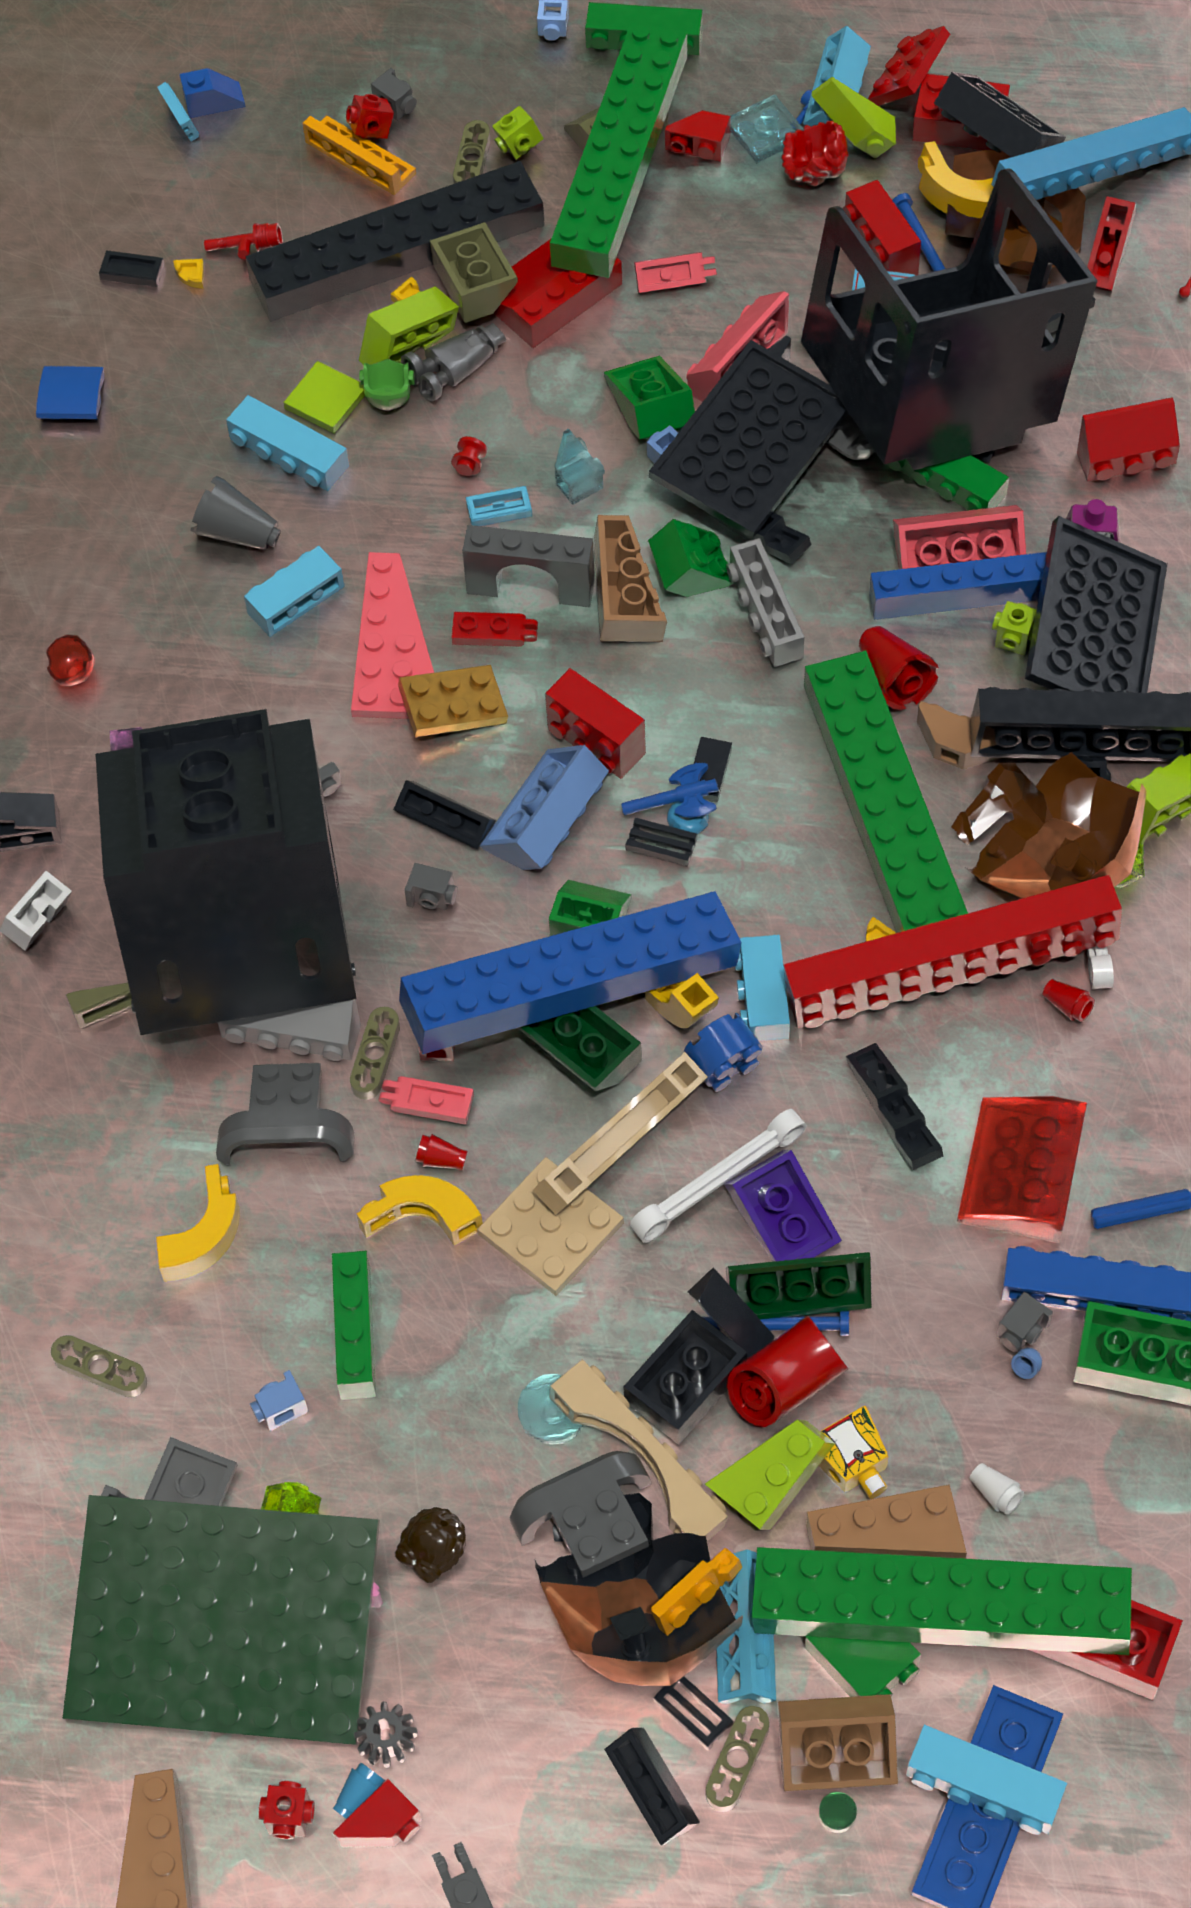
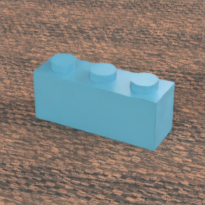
M317 546L313 550L303 553L298 560L286 568L279 569L273 577L261 585L251 588L244 595L247 614L271 637L344 588L342 569L320 546Z
M780 935L740 938L742 944L735 971H742V980H737L738 1000H745L746 1009L740 1010V1016L758 1041L789 1039L790 1020Z

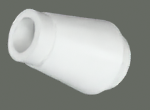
M984 1463L979 1464L970 1475V1480L997 1512L1011 1513L1017 1508L1024 1497V1491L1020 1489L1018 1482L986 1466Z

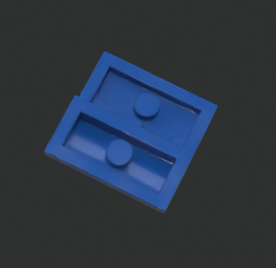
M44 366L38 390L36 417L44 419H97L101 407L100 392L105 378L104 367Z

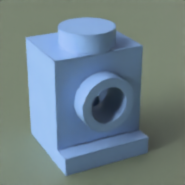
M539 0L537 15L538 36H544L548 40H557L560 36L566 37L569 19V0ZM546 7H561V11L546 10Z

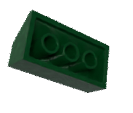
M596 1006L518 1027L519 1030L594 1091L619 1084L642 1061L641 1042Z
M870 1252L726 1267V1282L760 1320L872 1308Z

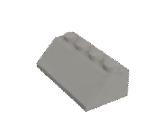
M356 999L223 1021L218 1022L221 1037L232 1043L250 1042L266 1049L278 1047L289 1049L299 1055L312 1053L323 1055L329 1060L339 1061L341 1059L352 1060L361 1023Z

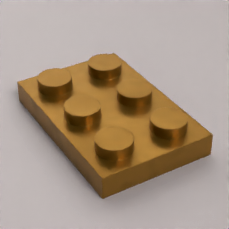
M491 665L399 678L398 687L415 737L507 723L508 714Z

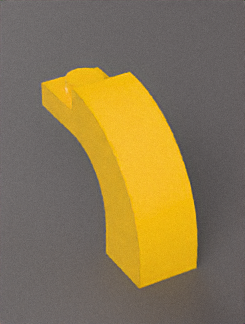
M935 141L924 143L921 156L918 158V169L922 174L919 189L925 198L946 214L948 204H950L958 212L966 216L982 218L994 188L991 185L993 178L970 180L957 175L946 164Z
M698 973L687 981L645 992L646 1001L666 1020L680 1028H688L713 1010L719 1000V997Z
M219 1164L205 1166L208 1206L200 1222L185 1232L156 1237L159 1269L164 1282L189 1278L210 1268L227 1252L236 1236L240 1220V1207L236 1193L231 1194L228 1175L222 1176Z
M423 1175L404 1176L379 1185L382 1199L368 1202L361 1208L360 1212L356 1213L359 1228L366 1238L401 1218L422 1216L435 1221L444 1230L454 1246L477 1233V1229L483 1224L481 1213L462 1190L442 1179Z

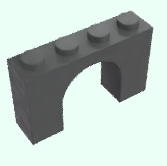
M467 525L462 549L467 594L498 597L503 568L511 565H529L548 572L556 579L559 590V604L591 607L595 585L593 538Z

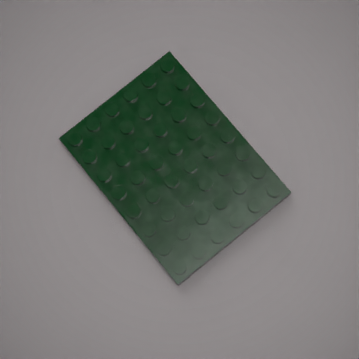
M89 1495L62 1718L358 1745V1742L354 1739V1732L359 1730L356 1721L361 1715L380 1520Z

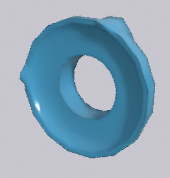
M675 802L668 810L667 822L670 827L697 834L708 827L709 814L695 817L692 820H684L679 815H676L675 808L683 802Z

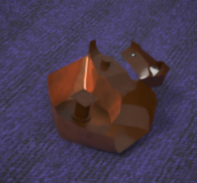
M994 150L954 155L953 172L970 180L990 179L994 177L998 162L1008 159L1010 156L1003 151L998 153ZM1079 188L1037 199L1036 201L1075 252L1080 254L1086 196ZM1045 199L1058 208L1062 219L1044 208ZM948 204L945 234L974 238L982 218L966 216ZM1011 209L999 253V264L1006 275L1030 276L1028 271L1009 267L1013 262L1020 260L1034 263L1037 252L1034 238Z
M1072 752L1053 763L1037 785L1015 763H999L987 776L989 783L964 812L959 813L951 826L957 832L958 837L965 844L969 845L1006 812L1013 813L1014 820L1005 823L982 849L977 865L973 869H966L983 882L1018 897L1026 898L1110 875L1115 887L1132 872L1138 850L1147 792L1143 784H1141L1140 792L1097 776Z

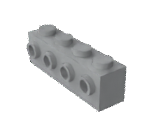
M760 538L730 547V564L726 565L727 574L731 583L736 582L739 588L737 589V595L741 606H747L750 613L748 614L749 623L752 631H758L760 635L759 644L764 657L769 656L773 667L804 658V635Z

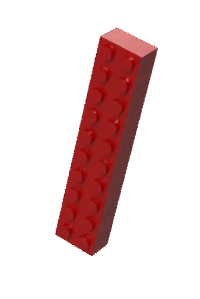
M1110 875L783 964L786 994L797 1029L803 1027L815 1028L822 1025L825 1021L836 1018L848 1019L858 1012L868 1009L880 1010L887 1007L890 1003L901 1000L913 1001L923 994L934 991L945 992L952 989L955 985L966 982L978 983L988 976L999 973L1003 975L1010 974L1018 968L1031 964L1035 966L1043 965L1051 959L1060 956H1076L1083 950L1093 948L1096 945L1099 948L1108 947L1115 943V941L1120 940L1122 907Z

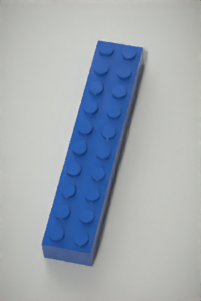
M716 891L403 976L400 980L399 1002L422 1054H426L688 980L696 973L703 976L735 967L738 963L742 942Z

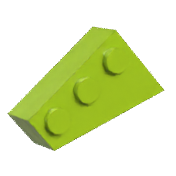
M434 286L401 301H396L394 304L373 311L368 314L359 362L363 365L364 363L371 365L390 359L401 363V356L408 352L414 353L421 347L426 350L454 330L459 306L439 288Z
M1191 754L1185 757L1180 755L1171 764L1163 768L1159 766L1148 776L1142 779L1135 778L1127 785V788L1140 792L1141 784H1143L1147 792L1137 852L1143 849L1145 839L1151 834L1155 833L1159 837L1165 833L1167 828L1164 825L1178 816L1182 820L1191 814Z
M797 1419L706 1482L705 1485L760 1530H771L835 1443L808 1421Z

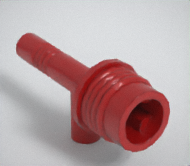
M254 223L253 233L204 240V247L206 252L238 247V257L246 260L245 256L250 255L251 245L255 244L257 252L282 244V231L279 223Z

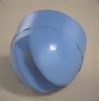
M1033 1348L1021 1349L1011 1360L1012 1369L1019 1377L1031 1379L1041 1370L1042 1356Z

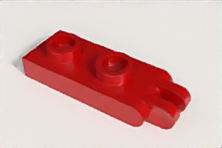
M454 612L452 645L521 647L524 645V642H535L537 640L538 633L536 630H538V621L526 619V616L520 613Z

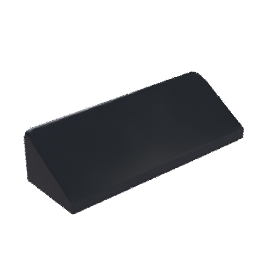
M410 780L405 781L393 809L476 849L480 848V844L496 822L495 819Z
M712 1268L688 1291L690 1296L725 1335L747 1351V1359L774 1340L775 1336L716 1269Z
M644 1728L629 1729L604 1749L661 1846L693 1829L700 1823Z

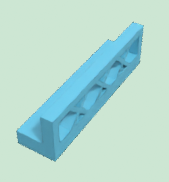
M746 1549L733 1553L739 1558L742 1569L738 1572L731 1585L725 1581L724 1585L720 1586L729 1606L734 1598L738 1601V1611L734 1616L737 1620L743 1615L742 1625L717 1647L718 1702L722 1704H729L744 1699H751L764 1704L776 1701L774 1634H758L754 1632L752 1608L757 1553ZM736 1634L739 1637V1647L732 1656L729 1651V1644ZM737 1670L740 1673V1689L731 1691L730 1680Z

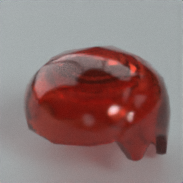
M66 634L59 637L46 650L49 660L47 670L50 676L61 686H75L86 681L94 669V654L86 642L78 635Z

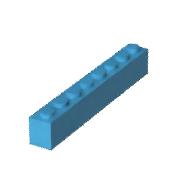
M1183 107L1001 160L998 162L991 185L994 187L999 171L1010 168L1037 200L1184 155H1190L1191 113Z

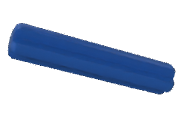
M1182 1189L1093 1208L1091 1210V1221L1094 1228L1099 1229L1191 1209V1193L1188 1189Z

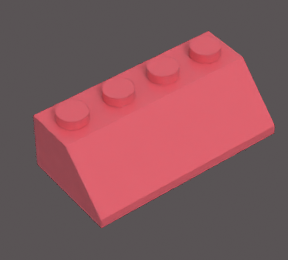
M782 291L759 296L752 305H747L743 309L740 318L733 325L730 324L725 329L721 339L716 344H711L708 347L705 356L698 364L694 363L689 368L686 379L688 380V386L692 389L693 397L703 402L750 340L768 349L788 333L789 293Z
M1017 505L893 519L895 551L899 569L1026 554L1023 510Z

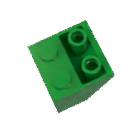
M672 519L648 540L665 590L690 597L726 588L733 584L727 574L726 565L728 562L722 553L720 539L714 532Z
M567 880L558 890L549 916L550 936L626 916L632 894Z

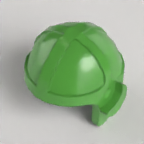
M390 359L371 365L364 363L363 370L359 372V380H361V385H364L366 399L371 405L384 411H391L403 406L409 399L410 385L415 383L414 370H409L408 363L402 364Z

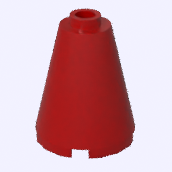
M881 626L869 628L861 635L859 649L861 652H867L886 703L892 709H907L904 705L911 702L917 705L932 692L939 678L936 675V668L939 669L932 657Z

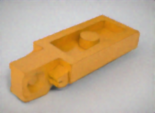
M724 1548L710 1562L706 1563L702 1560L651 1607V1612L658 1628L668 1636L675 1628L683 1626L689 1616L702 1603H707L713 1598L720 1586L724 1585L725 1581H732L742 1569L739 1558L727 1548Z

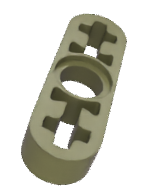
M474 120L467 123L464 127L453 172L454 184L465 180L466 171L470 172L471 178L483 174L491 141L489 125L484 121ZM477 133H480L477 139L478 143H475L473 141V137H475ZM471 153L480 156L474 161H468L464 158Z
M379 1007L371 1012L350 1075L353 1094L363 1100L372 1099L380 1093L400 1031L398 1014L390 1007ZM384 1019H389L390 1024H386L383 1037H380L379 1023H383ZM373 1046H379L385 1051L384 1055L376 1060L369 1059L366 1056V1052ZM366 1068L371 1070L370 1077L372 1083H368L366 1088H362L360 1082L365 1080L367 1075Z
M71 1335L59 1337L51 1347V1356L59 1369L122 1396L136 1397L147 1386V1377L140 1364ZM71 1347H73L75 1355L83 1358L82 1366L80 1364L79 1359L73 1356L68 1355L66 1359L63 1360L61 1351H68ZM102 1358L109 1362L107 1370L102 1374H93L89 1371L91 1363L96 1359ZM116 1367L119 1373L126 1377H130L135 1373L138 1381L136 1383L130 1382L128 1386H125L123 1378L115 1374Z
M748 1706L738 1713L707 1782L706 1800L710 1807L716 1811L726 1812L737 1805L769 1733V1717L760 1707ZM753 1717H757L759 1719V1726L762 1729L755 1728L753 1730L749 1744L743 1740L747 1726L743 1721H751ZM734 1749L745 1751L749 1757L748 1763L742 1768L730 1766L727 1762L729 1752ZM720 1770H724L725 1773L732 1777L729 1784V1793L733 1796L731 1798L725 1796L722 1801L716 1799V1792L713 1790L714 1787L721 1789L725 1782L726 1774L720 1773Z

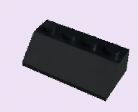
M951 72L934 102L935 105L942 109L941 114L954 122L956 120L964 124L963 129L967 133L975 137L980 135L987 140L986 146L998 153L1003 151L1010 156L1009 158L1063 143L1066 139L1064 135L977 75Z

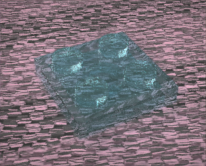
M775 94L731 115V133L756 164L783 151L785 134L789 132L795 133L797 129L804 130Z

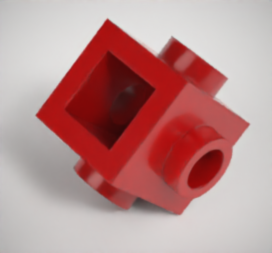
M365 94L364 96L354 95L352 105H349L346 111V121L349 123L354 135L360 138L370 139L376 137L387 139L394 112L385 98H379L373 94Z
M281 1781L279 1786L268 1785L267 1797H261L259 1820H264L263 1823L268 1834H272L275 1838L289 1840L294 1839L295 1836L306 1837L307 1824L313 1823L315 1802L310 1800L306 1788H301L300 1783ZM280 1805L291 1806L286 1811L279 1810Z

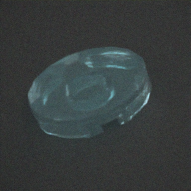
M560 1374L542 1375L532 1380L522 1390L518 1401L519 1422L525 1433L548 1445L563 1444L575 1438L584 1426L572 1423L549 1398L550 1386L563 1376Z

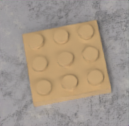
M545 1157L477 1230L480 1237L548 1291L557 1296L624 1224V1217L587 1188L555 1215L533 1191L544 1178L558 1167Z

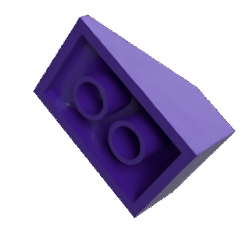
M782 1150L724 1184L740 1214L772 1262L814 1258L842 1241L792 1150Z

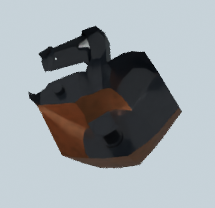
M640 1493L626 1494L624 1496L648 1539L649 1547L584 1578L571 1555L561 1556L553 1563L542 1567L535 1560V1568L538 1572L542 1589L571 1651L587 1666L618 1683L640 1686H671L692 1671L742 1625L743 1615L737 1620L735 1619L719 1588L710 1601L702 1603L689 1616L683 1626L675 1628L668 1636L658 1628L651 1612V1607L702 1560L706 1563L711 1561L706 1536L693 1533H675L653 1540L652 1503ZM554 1523V1541L564 1542L561 1534L559 1533Z

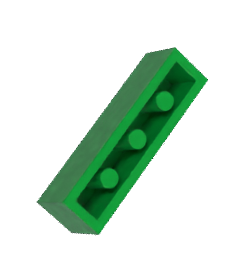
M589 2L585 25L586 48L621 50L630 23L636 22L687 32V55L699 56L703 32V10Z
M971 455L913 470L906 459L887 464L891 469L908 475L919 485L931 488L944 499L954 501L963 506L967 511L997 507L1007 495L1009 476Z
M367 1251L332 1253L338 1391L341 1400L376 1397L371 1273Z

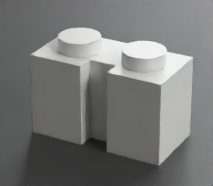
M45 871L6 915L0 932L26 951L42 933L46 922L50 923L66 905L72 890Z

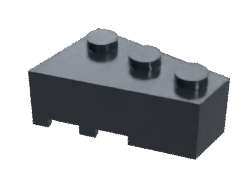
M0 792V852L62 844L60 814L54 794Z

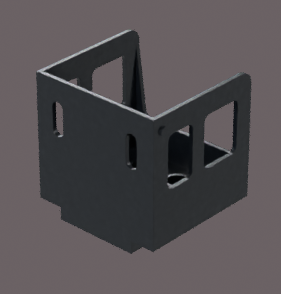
M1007 168L999 171L994 188L965 261L956 267L895 281L845 211L840 206L830 207L827 211L801 343L883 464L906 459L913 470L1020 444L1022 443L1025 429L1058 421L1097 279L1012 169ZM1011 209L1032 235L1037 245V252L1026 293L1022 294L999 264V253ZM841 247L863 278L865 287L831 294ZM1052 265L1056 267L1067 283L1047 287ZM1062 313L1054 339L1046 327L1049 319L1054 314Z
M267 709L134 730L132 731L133 748L95 754L103 879L132 997L133 1014H136L140 1035L357 999L353 978L356 976L355 965L351 963L337 866L310 719L270 725ZM302 938H311L316 943L320 971L312 976L304 975L300 971L295 945ZM171 961L177 966L183 991L178 998L169 999L162 994L157 966L161 962Z

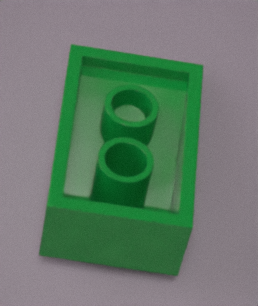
M660 355L604 372L606 382L629 428L639 439H649L654 433L661 432L669 425L676 431L681 430L695 412L692 389Z

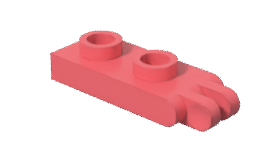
M702 252L634 262L638 292L642 293L705 283L706 276L717 275L716 268L704 269L705 264L715 263V256L703 257Z
M400 1076L397 1081H383L382 1089L386 1092H381L378 1100L383 1104L391 1105L390 1109L397 1113L467 1125L474 1090Z

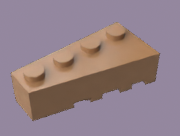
M598 515L594 533L600 641L663 642L667 619L658 603L659 597L650 581V572L647 564L642 559L641 548L629 515Z
M950 1484L807 1512L806 1528L811 1550L966 1559L967 1552Z
M173 1769L135 1775L116 1908H192L179 1781Z

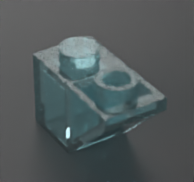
M567 429L563 432L555 463V479L558 488L570 503L574 505L603 489V474H605V470L600 460L596 457L593 459L589 454L582 438H576L570 429Z

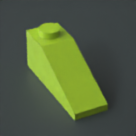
M834 77L829 78L812 91V97L834 123L842 126L845 135L854 146L876 159L896 144L895 117Z

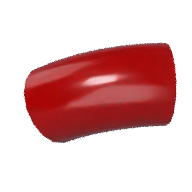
M807 1315L761 1350L734 1367L728 1376L727 1389L734 1408L746 1421L755 1426L767 1427L814 1396L849 1368Z

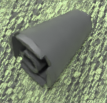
M219 476L214 477L211 483L215 484L212 492L205 490L192 520L197 526L191 527L190 531L200 536L266 550L269 545L274 547L281 534V530L277 529L278 521L225 479Z

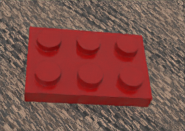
M945 26L933 30L926 29L919 35L903 38L898 43V50L894 56L886 63L884 73L873 84L874 89L869 95L868 100L880 106L915 94L950 36Z

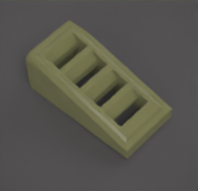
M128 983L79 990L66 994L79 1028L87 1027L132 1008V997Z

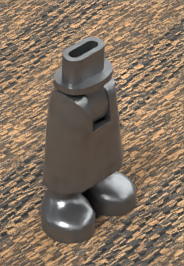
M494 323L485 328L480 325L476 330L466 331L425 350L427 359L422 360L416 353L408 352L401 356V363H408L409 370H414L415 383L413 386L419 384L421 395L429 401H435L441 397L442 388L445 385L454 387L473 373L492 354L497 352V346L506 342V338Z

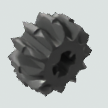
M383 1701L380 1705V1712L376 1713L372 1706H368L366 1710L370 1719L364 1717L357 1719L356 1722L361 1730L354 1732V1739L361 1743L357 1748L361 1756L369 1754L368 1760L370 1764L375 1765L382 1757L384 1767L389 1768L391 1766V1757L395 1756L397 1761L403 1763L405 1757L402 1750L414 1751L415 1745L410 1739L417 1737L418 1732L417 1728L410 1726L414 1721L413 1716L410 1713L402 1715L403 1708L401 1705L397 1704L390 1712L387 1702ZM390 1729L391 1731L389 1733L390 1739L388 1740L381 1739L383 1735L382 1730Z

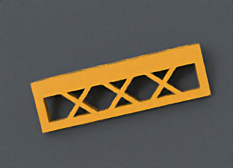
M327 115L321 121L309 116L303 122L305 142L394 196L416 175L415 167L370 140L354 135L351 129Z

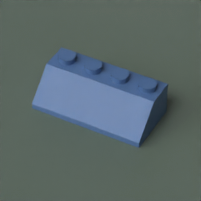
M585 745L547 749L480 844V847L522 870L542 869L551 861L552 853L558 844L567 838L569 828L574 821L585 812V805L592 795L601 789L602 781L609 770Z

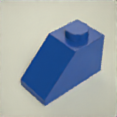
M209 68L180 74L184 100L190 119L246 107L238 81Z

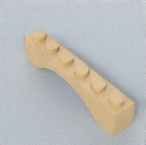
M684 1052L544 1178L533 1191L557 1215L708 1078L707 1075Z
M583 1359L550 1386L549 1398L572 1423L591 1426L610 1433L636 1451L653 1471L663 1491L668 1510L669 1529L674 1534L693 1533L706 1536L708 1542L725 1527L728 1516L725 1514L727 1510L724 1504L715 1495L710 1497L701 1488L702 1482L691 1469L685 1470L676 1461L678 1456L667 1443L661 1444L652 1435L654 1431L651 1425L643 1417L637 1418L628 1409L630 1405L627 1399L619 1391L613 1392L605 1384L606 1379L596 1366L592 1365L589 1367Z

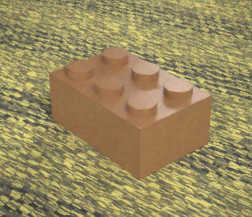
M890 1694L778 1701L781 1771L784 1791L898 1784L895 1712Z

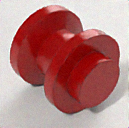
M470 436L462 437L457 444L459 452L453 455L451 464L461 475H476L482 468V463L479 459H483L486 456L488 448L485 443L477 438Z

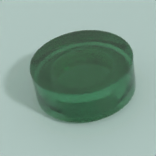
M834 1792L823 1798L819 1807V1819L827 1830L833 1833H842L854 1825L857 1808L850 1796L845 1793Z

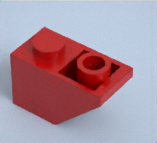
M702 110L667 125L665 128V150L721 162L730 139L731 116Z

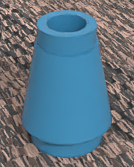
M360 1763L356 1770L351 1769L333 1809L347 1819L385 1780L366 1765Z

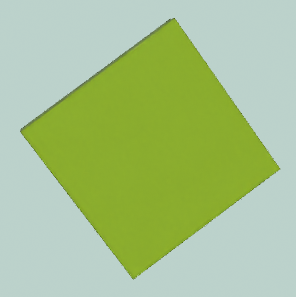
M317 361L283 402L284 409L335 434L365 397L364 385Z

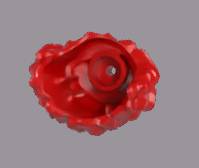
M834 121L819 122L818 125L812 127L805 125L804 130L797 129L795 133L789 132L785 134L781 159L783 160L782 167L785 168L784 172L790 180L817 186L823 183L826 178H836L845 171L849 156L847 152L848 143L845 131L838 123H834Z

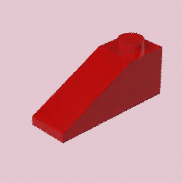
M1106 196L1087 266L1097 279L1096 288L1113 290L1135 218V202Z

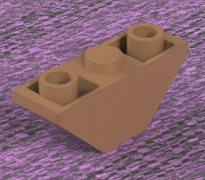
M920 702L917 724L933 758L963 770L1001 758L971 757L970 717L965 715L959 716L946 711L937 704ZM985 727L980 749L997 745L993 728Z

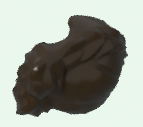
M439 1507L423 1509L410 1519L407 1527L402 1531L400 1543L395 1551V1557L405 1567L412 1568L415 1574L426 1583H433L436 1579H439L442 1573L452 1569L464 1554V1547L466 1546L465 1526L448 1509H441Z

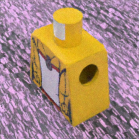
M865 1405L821 1430L835 1445L820 1463L819 1467L842 1491L848 1492L861 1485L868 1497L873 1499L881 1495L888 1488L879 1474L888 1466V1453Z

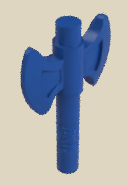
M707 763L687 765L677 770L668 779L670 784L680 786L666 792L621 803L624 815H629L658 806L683 802L675 808L676 815L687 818L707 815L717 809L714 803L703 798L708 796L709 793L719 791L716 778L700 781L703 774L708 770Z

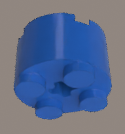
M735 1013L734 1019L727 1014L707 1025L697 1033L701 1039L695 1045L690 1041L684 1048V1052L707 1075L708 1078L704 1080L706 1085L712 1087L715 1092H718L731 1083L732 1076L740 1071L743 1075L748 1074L759 1065L760 1062L757 1060V1057L761 1054L763 1046L741 1016Z

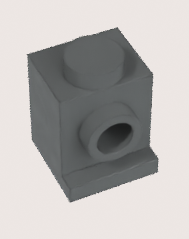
M388 69L371 83L372 94L388 100L394 112L393 118L399 121L416 107L417 100L412 96V88L406 81L399 80L396 77L394 69Z
M414 863L404 890L406 904L408 907L413 908L416 902L428 909L440 908L447 910L448 904H454L458 887L454 885L452 872Z
M1023 1292L999 1322L997 1337L1000 1338L1001 1343L1007 1349L1013 1352L1020 1351L1027 1343L1033 1345L1043 1329L1047 1330L1050 1326L1053 1311L1026 1292Z

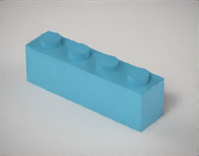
M848 26L827 37L812 91L829 78L834 77L855 92H859L862 86L864 70L868 64L871 46ZM811 93L803 124L812 127L818 125L819 122L833 121L815 101Z
M249 395L245 397L226 419L229 437L236 445L245 446L253 450L260 458L264 460L269 459L280 465L284 471L297 474L304 478L311 486H319L329 491L349 467L346 447Z
M925 1724L906 1773L907 1777L912 1778L911 1782L922 1789L933 1790V1787L948 1793L947 1797L956 1803L968 1805L970 1802L983 1807V1812L988 1816L999 1820H1004L1007 1817L1017 1821L1021 1829L1035 1835H1040L1041 1832L1049 1835L1067 1786V1782Z

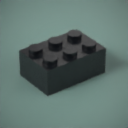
M691 1310L623 1386L624 1397L631 1408L679 1445L728 1390V1376L734 1367L747 1359V1351L695 1311Z

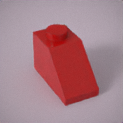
M387 1779L333 1834L336 1842L341 1847H395L401 1840L404 1843L409 1841L420 1829L419 1823L422 1819L419 1810Z

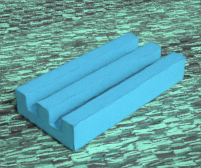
M166 82L157 87L189 140L192 142L197 139L199 132L170 85Z
M526 486L465 497L469 518L473 526H485L532 517V508ZM522 498V500H516V501H511V502H506V503H505V501ZM493 504V505H490V506L474 508V507H477V506Z

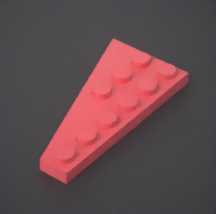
M369 552L351 714L352 717L409 719L398 687L399 678L434 673L400 553Z

